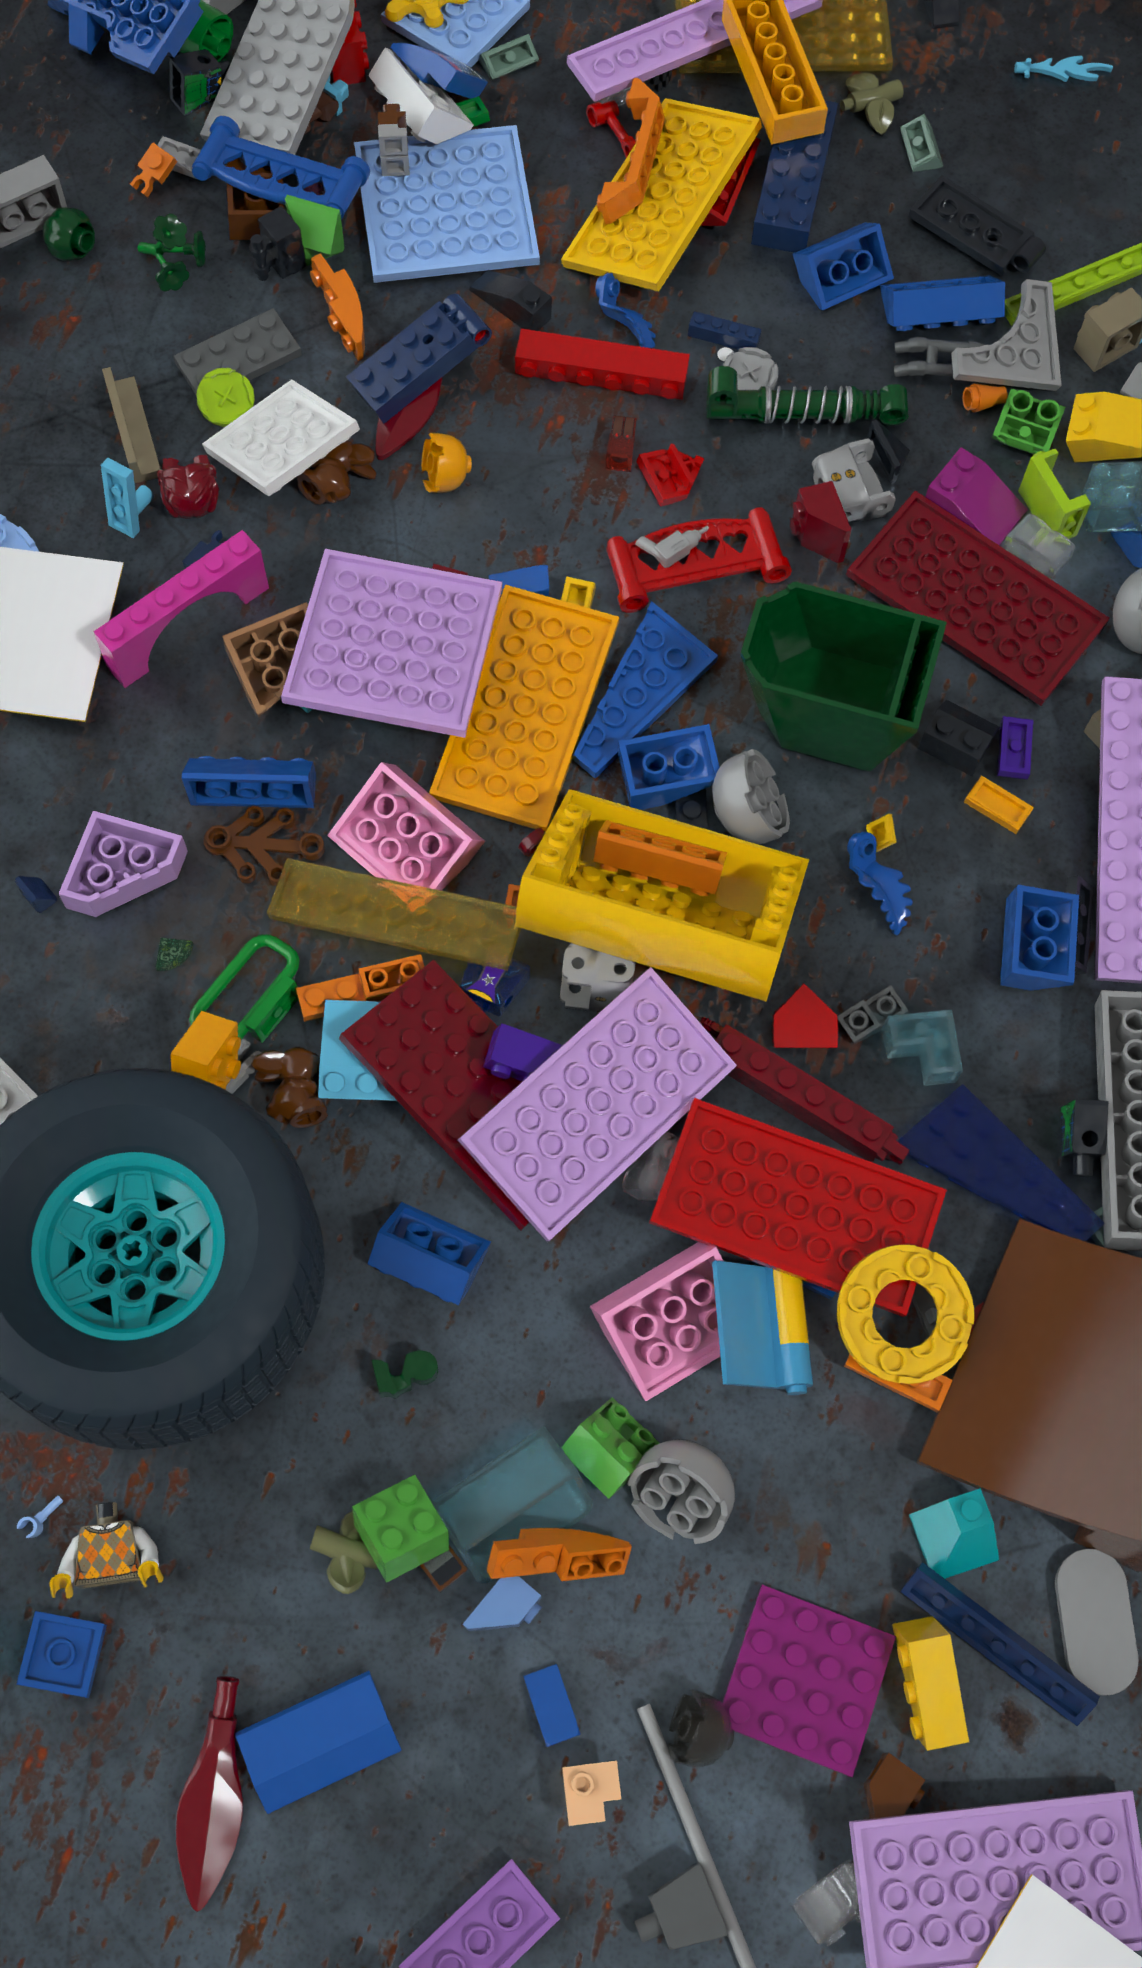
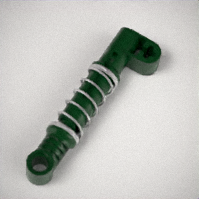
M718 366L713 368L708 375L707 419H757L760 423H772L774 419H783L785 424L790 419H798L801 424L805 419H813L816 424L821 419H829L833 424L838 415H841L844 423L849 424L854 423L857 419H861L862 416L864 419H869V416H871V419H876V416H878V419L886 425H899L904 423L909 417L907 389L899 384L884 386L879 390L878 394L877 390H872L871 394L869 390H865L863 394L862 390H858L855 386H846L844 392L843 387L840 386L839 394L837 390H828L827 386L824 387V390H812L811 386H809L808 390H797L796 386L793 387V390H781L780 386H778L777 390H771L770 385L761 386L758 390H738L737 371L734 368Z

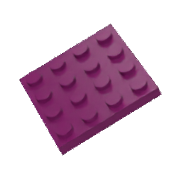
M761 1585L715 1724L848 1777H853L896 1636Z

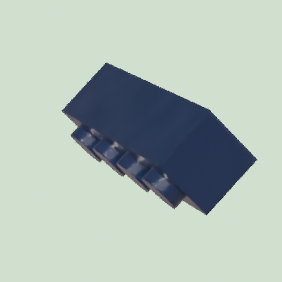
M694 311L689 323L688 336L739 350L744 347L757 348L762 329Z

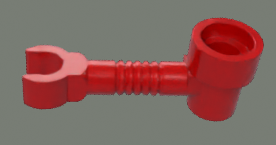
M611 100L602 104L596 102L588 105L586 112L591 126L597 127L608 124L620 141L624 155L627 158L636 144V139L628 135L617 119V116H619L617 102Z

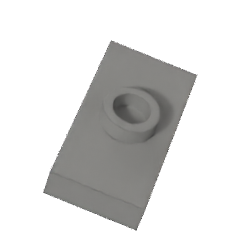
M162 136L157 146L178 161L172 170L195 178L192 174V164L201 150Z

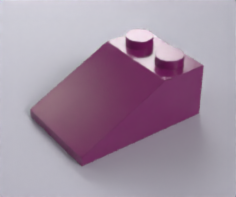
M962 447L928 486L925 496L999 546L1028 510L984 461Z

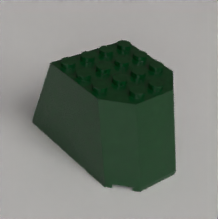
M794 581L788 584L787 588L769 597L763 596L757 599L740 656L759 712L782 748L870 772L917 733L947 622Z

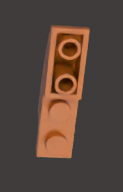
M320 253L311 258V279L317 288L321 287L324 291V297L330 310V315L327 318L332 330L340 333L345 349L348 352H353L357 360L360 361L364 359L365 333L357 291L346 270L342 269L334 273Z
M421 954L359 968L358 974L296 988L304 1022L324 1017L325 1000L381 1002L424 967Z
M563 1528L520 1529L518 1539L493 1541L486 1570L491 1579L556 1572L561 1581L623 1575L632 1546L628 1541L588 1531Z

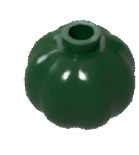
M72 207L58 208L44 223V241L48 250L55 258L62 261L80 260L92 250L95 243V232L90 219L83 211Z

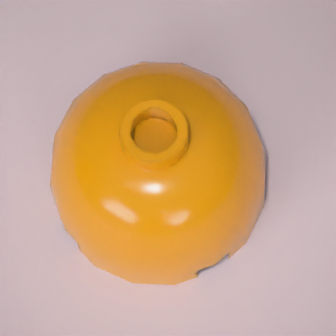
M429 433L428 435L431 439H425L422 451V471H427L429 481L423 480L424 486L429 493L451 492L464 482L466 473H470L472 467L471 457L467 455L464 445L457 438L443 433Z

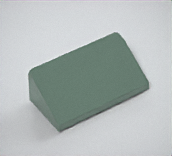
M529 34L480 54L479 59L481 66L491 81L539 61Z
M925 114L900 126L913 172L943 167L932 126Z

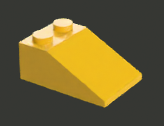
M1109 392L1076 394L1066 437V443L1074 462L1142 457V399Z

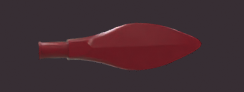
M443 377L385 424L378 418L375 442L376 458L378 460H384L394 454L422 430L438 405Z
M231 1676L217 1677L213 1711L209 1712L204 1740L180 1795L177 1808L176 1846L178 1860L189 1902L196 1912L202 1910L208 1903L230 1862L238 1840L243 1816V1798L235 1754L237 1717L234 1713L240 1681L238 1678Z

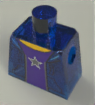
M475 942L460 988L484 1013L488 1011L496 1016H501L529 981L530 966Z

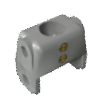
M869 438L851 442L830 452L823 453L812 462L815 485L833 481L848 522L867 521L886 516V513L892 511L896 500L894 493L890 491L883 492L876 473L868 463L872 458L875 447L873 441Z
M571 943L564 952L560 1000L565 1003V1008L602 1011L633 983L635 962ZM571 984L580 985L581 991L572 993L569 990V986Z

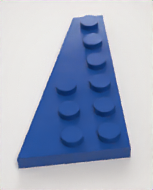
M651 601L642 623H640L636 630V635L630 647L627 648L608 685L605 696L601 699L591 723L588 724L573 754V760L596 779L618 757V741L639 737L717 662L718 655Z

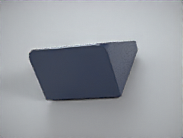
M24 876L15 878V883L20 892L37 913L43 912L57 901V897L42 879Z

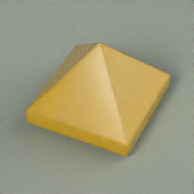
M887 814L866 825L867 832L873 834L876 838V852L896 843L892 814Z

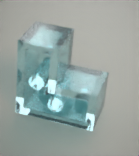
M952 1010L887 1017L882 1028L887 1059L919 1056L924 1086L956 1083L963 1072Z

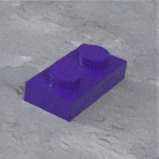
M1002 717L997 776L1019 779L1029 778L1033 720Z

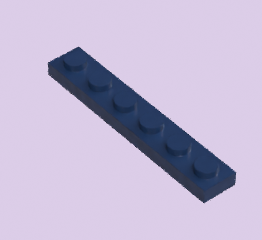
M923 1562L904 1584L900 1591L1076 1726L1097 1705L1100 1698L1098 1694Z

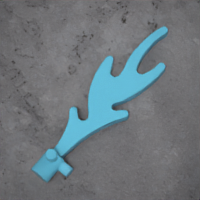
M1083 56L1065 58L1054 66H1050L1052 58L1031 64V58H1027L1026 62L1015 63L1014 72L1024 73L1025 78L1030 77V72L1053 76L1064 82H1067L1069 76L1079 80L1097 81L1099 75L1088 73L1089 71L1111 72L1113 66L1103 63L1078 65V63L1082 62Z

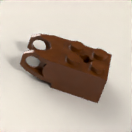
M240 158L228 162L226 166L234 167L239 171L246 169ZM264 166L251 172L252 175H261L265 179L272 178L269 166ZM283 178L277 182L283 184ZM227 183L230 240H251L253 235H260L258 219L280 206L285 209L284 204L256 197Z

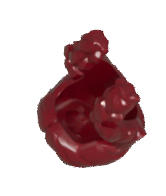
M206 454L194 457V462L186 466H179L177 459L163 458V470H158L157 479L160 485L162 502L174 518H201L206 514L214 512L219 496V487L215 480L217 478L216 468L210 464Z

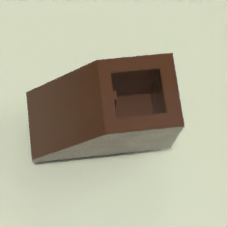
M890 1753L882 1754L864 1783L870 1819L904 1815L908 1807L914 1809L925 1793L921 1788L925 1779Z

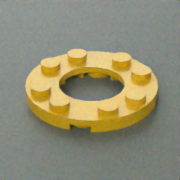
M896 1245L872 1252L853 1267L839 1293L837 1322L845 1347L862 1368L886 1381L913 1384L929 1381L944 1374L962 1357L968 1346L967 1342L972 1325H974V1305L966 1281L950 1261L936 1252L915 1245ZM898 1280L914 1281L925 1287L933 1297L937 1309L936 1325L930 1337L920 1345L911 1348L895 1347L886 1342L877 1332L872 1318L873 1306L878 1293L889 1283Z

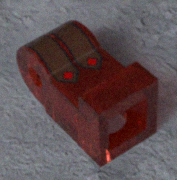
M614 415L606 452V469L631 472L637 418ZM612 457L628 459L625 462L619 463L614 461Z

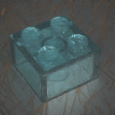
M1142 461L1093 463L1081 494H1086L1091 502L1083 521L1086 531H1142Z

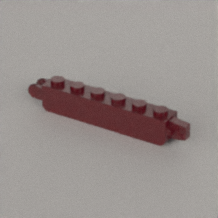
M701 1018L700 1024L710 1035L717 1038L715 1041L737 1065L727 1074L728 1076L864 1160L873 1162L876 1158L883 1162L887 1158L898 1165L903 1163L909 1153V1149L896 1141L898 1136L892 1132L894 1126L726 1024L725 1027H722L711 1019Z

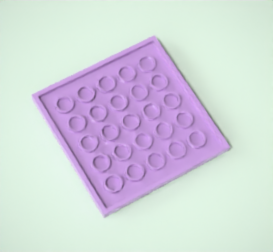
M325 549L281 695L282 703L465 738L502 591V582Z

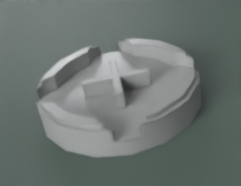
M740 348L738 352L729 354L723 363V366L732 367L737 371L738 390H758L761 386L769 385L771 390H774L777 384L778 366L774 363L770 354L759 348Z

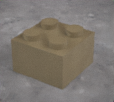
M1131 287L1122 293H1115L1107 302L1100 306H1092L1084 315L1085 319L1077 333L1078 337L1073 349L1092 371L1096 372L1137 348L1142 339V298Z

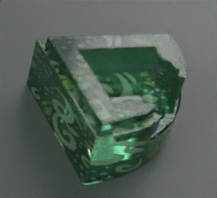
M161 938L155 966L156 970L167 971L184 963L192 952L193 942Z

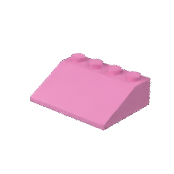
M384 762L379 764L327 835L418 914L469 864L485 842V840L398 766Z
M697 1242L590 1306L605 1337L644 1401H648L720 1357L712 1262L723 1261L716 1246Z

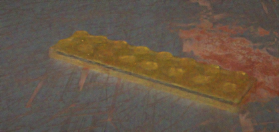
M289 858L285 862L267 911L270 919L507 971L521 931L520 927H516V906Z

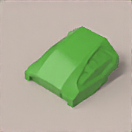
M1011 388L992 438L1032 454L1040 451L1047 452L1051 447L1066 407L1059 406L1054 400L1041 401L1033 398L1027 391H1017Z

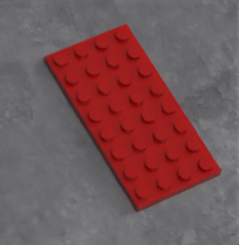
M694 1098L649 1224L709 1246H716L717 1249L840 1293L842 1285L853 1267L872 1252L896 1245H915L928 1250L947 1189ZM898 1280L889 1283L878 1293L874 1306L902 1317L907 1316L917 1283L908 1280Z

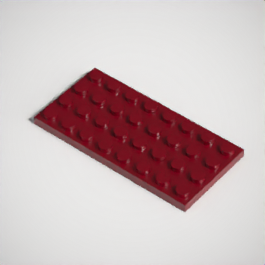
M917 491L911 494L847 569L846 573L847 577L894 608L946 621L947 624L942 639L944 642L1040 706L1045 703L1110 619Z
M432 960L342 1032L339 1040L521 1231L530 1222L460 1144L458 1139L522 1081L512 1077L509 1079L496 1077L491 1074V1070L483 1067L493 1032L498 1026Z

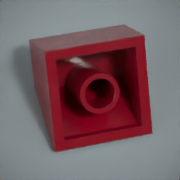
M833 481L798 489L796 502H793V518H790L792 534L794 536L797 535L802 547L836 563L844 562L852 530Z

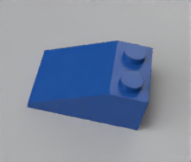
M709 724L618 741V758L629 807L639 810L659 807L712 786L716 773L720 768Z

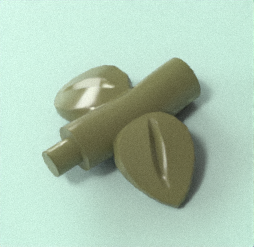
M861 73L849 77L846 80V87L851 93L848 94L846 99L840 100L841 110L846 111L850 109L852 113L865 110L866 118L871 127L879 135H883L890 127L894 118V106L891 102L903 97L901 81L896 79L879 86L878 79L871 73Z
M353 1510L347 1513L341 1520L339 1533L317 1525L310 1550L332 1558L327 1568V1576L334 1589L343 1594L355 1592L362 1586L366 1578L365 1567L377 1570V1565L354 1526Z

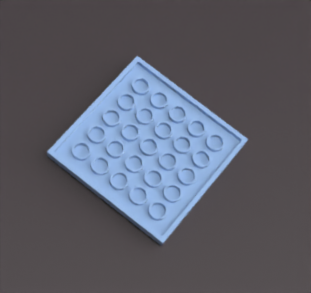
M517 125L473 129L439 144H434L428 140L421 142L414 136H407L410 175L382 176L379 140L354 142L356 157L363 159L370 168V176L365 185L360 187L374 283L540 265Z

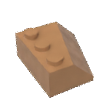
M307 602L222 636L228 657L248 701L258 717L281 699L308 608Z

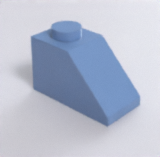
M519 1576L500 1578L463 1623V1626L468 1631L519 1627L523 1621L530 1624L542 1609L538 1604L541 1595Z

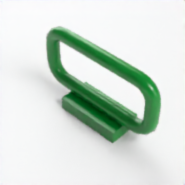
M261 934L253 937L243 946L194 1005L190 1012V1025H192L201 1011H207L259 948L269 947L284 956L287 964L238 1024L239 1038L243 1039L250 1032L253 1038L263 1043L298 1000L296 993L298 986L292 979L299 969L300 959L298 953L290 945L270 934Z

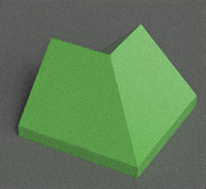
M286 195L287 213L301 230L305 264L307 266L312 264L311 258L320 253L326 259L343 252L345 247L340 210Z

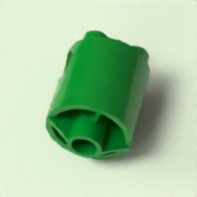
M201 0L198 5L203 10V14L179 52L183 54L206 49L219 62L231 47L234 28L232 19Z

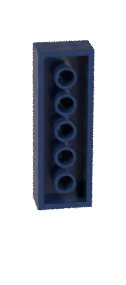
M825 100L828 111L824 133L772 145L755 216L752 245L793 253L807 248L835 125L838 103Z

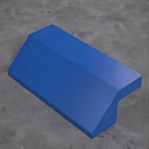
M366 1671L235 1733L252 1783L267 1814L402 1751L370 1671Z

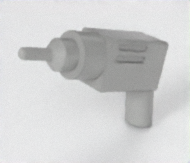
M705 526L701 530H687L682 534L676 531L658 544L642 536L636 541L635 545L654 556L664 568H667L688 555L690 550L698 545L701 534L709 530V526Z

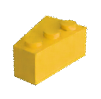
M933 1616L892 1624L894 1635L896 1636L898 1658L905 1678V1682H903L904 1692L913 1713V1717H910V1727L914 1739H919L927 1751L968 1743L969 1738L950 1633Z

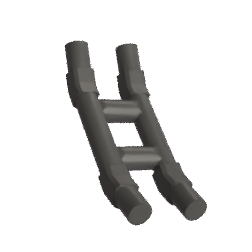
M925 337L909 338L906 341L895 342L896 354L927 351L926 361H911L908 364L894 366L895 377L907 375L924 376V374L953 377L952 365L938 364V352L952 353L956 348H973L984 346V344L975 341L932 340Z

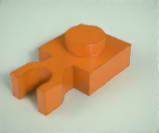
M152 142L137 165L142 170V173L137 175L130 185L137 190L140 184L145 183L141 193L148 198L153 190L155 180L163 184L178 161Z

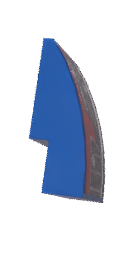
M393 43L390 47L424 83L470 99L480 96L488 83L478 72L454 58L407 43Z

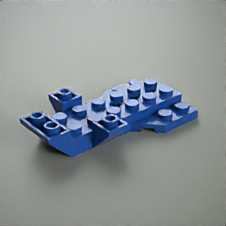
M48 0L47 3L50 8L69 15V43L71 46L91 54L104 34L103 29L100 27L102 26L110 32L111 41H109V48L116 58L153 75L166 55L175 58L203 14V10L198 5L201 0Z

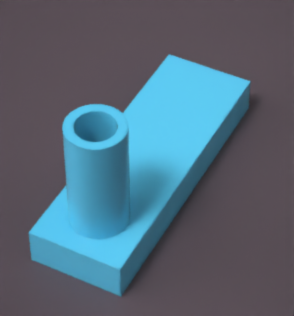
M107 458L101 464L108 524L110 527L134 538L140 531L138 515L154 499V494L150 488L141 485L135 491L133 470Z

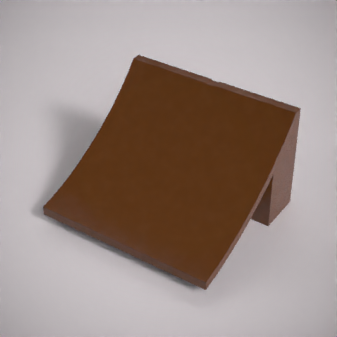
M1019 1219L967 1342L968 1346L957 1364L952 1376L953 1381L940 1411L934 1419L916 1463L972 1487L981 1488V1490L1003 1499L1079 1525L1073 1542L1088 1549L1099 1550L1113 1557L1119 1564L1136 1572H1141L1142 1258L1094 1245Z

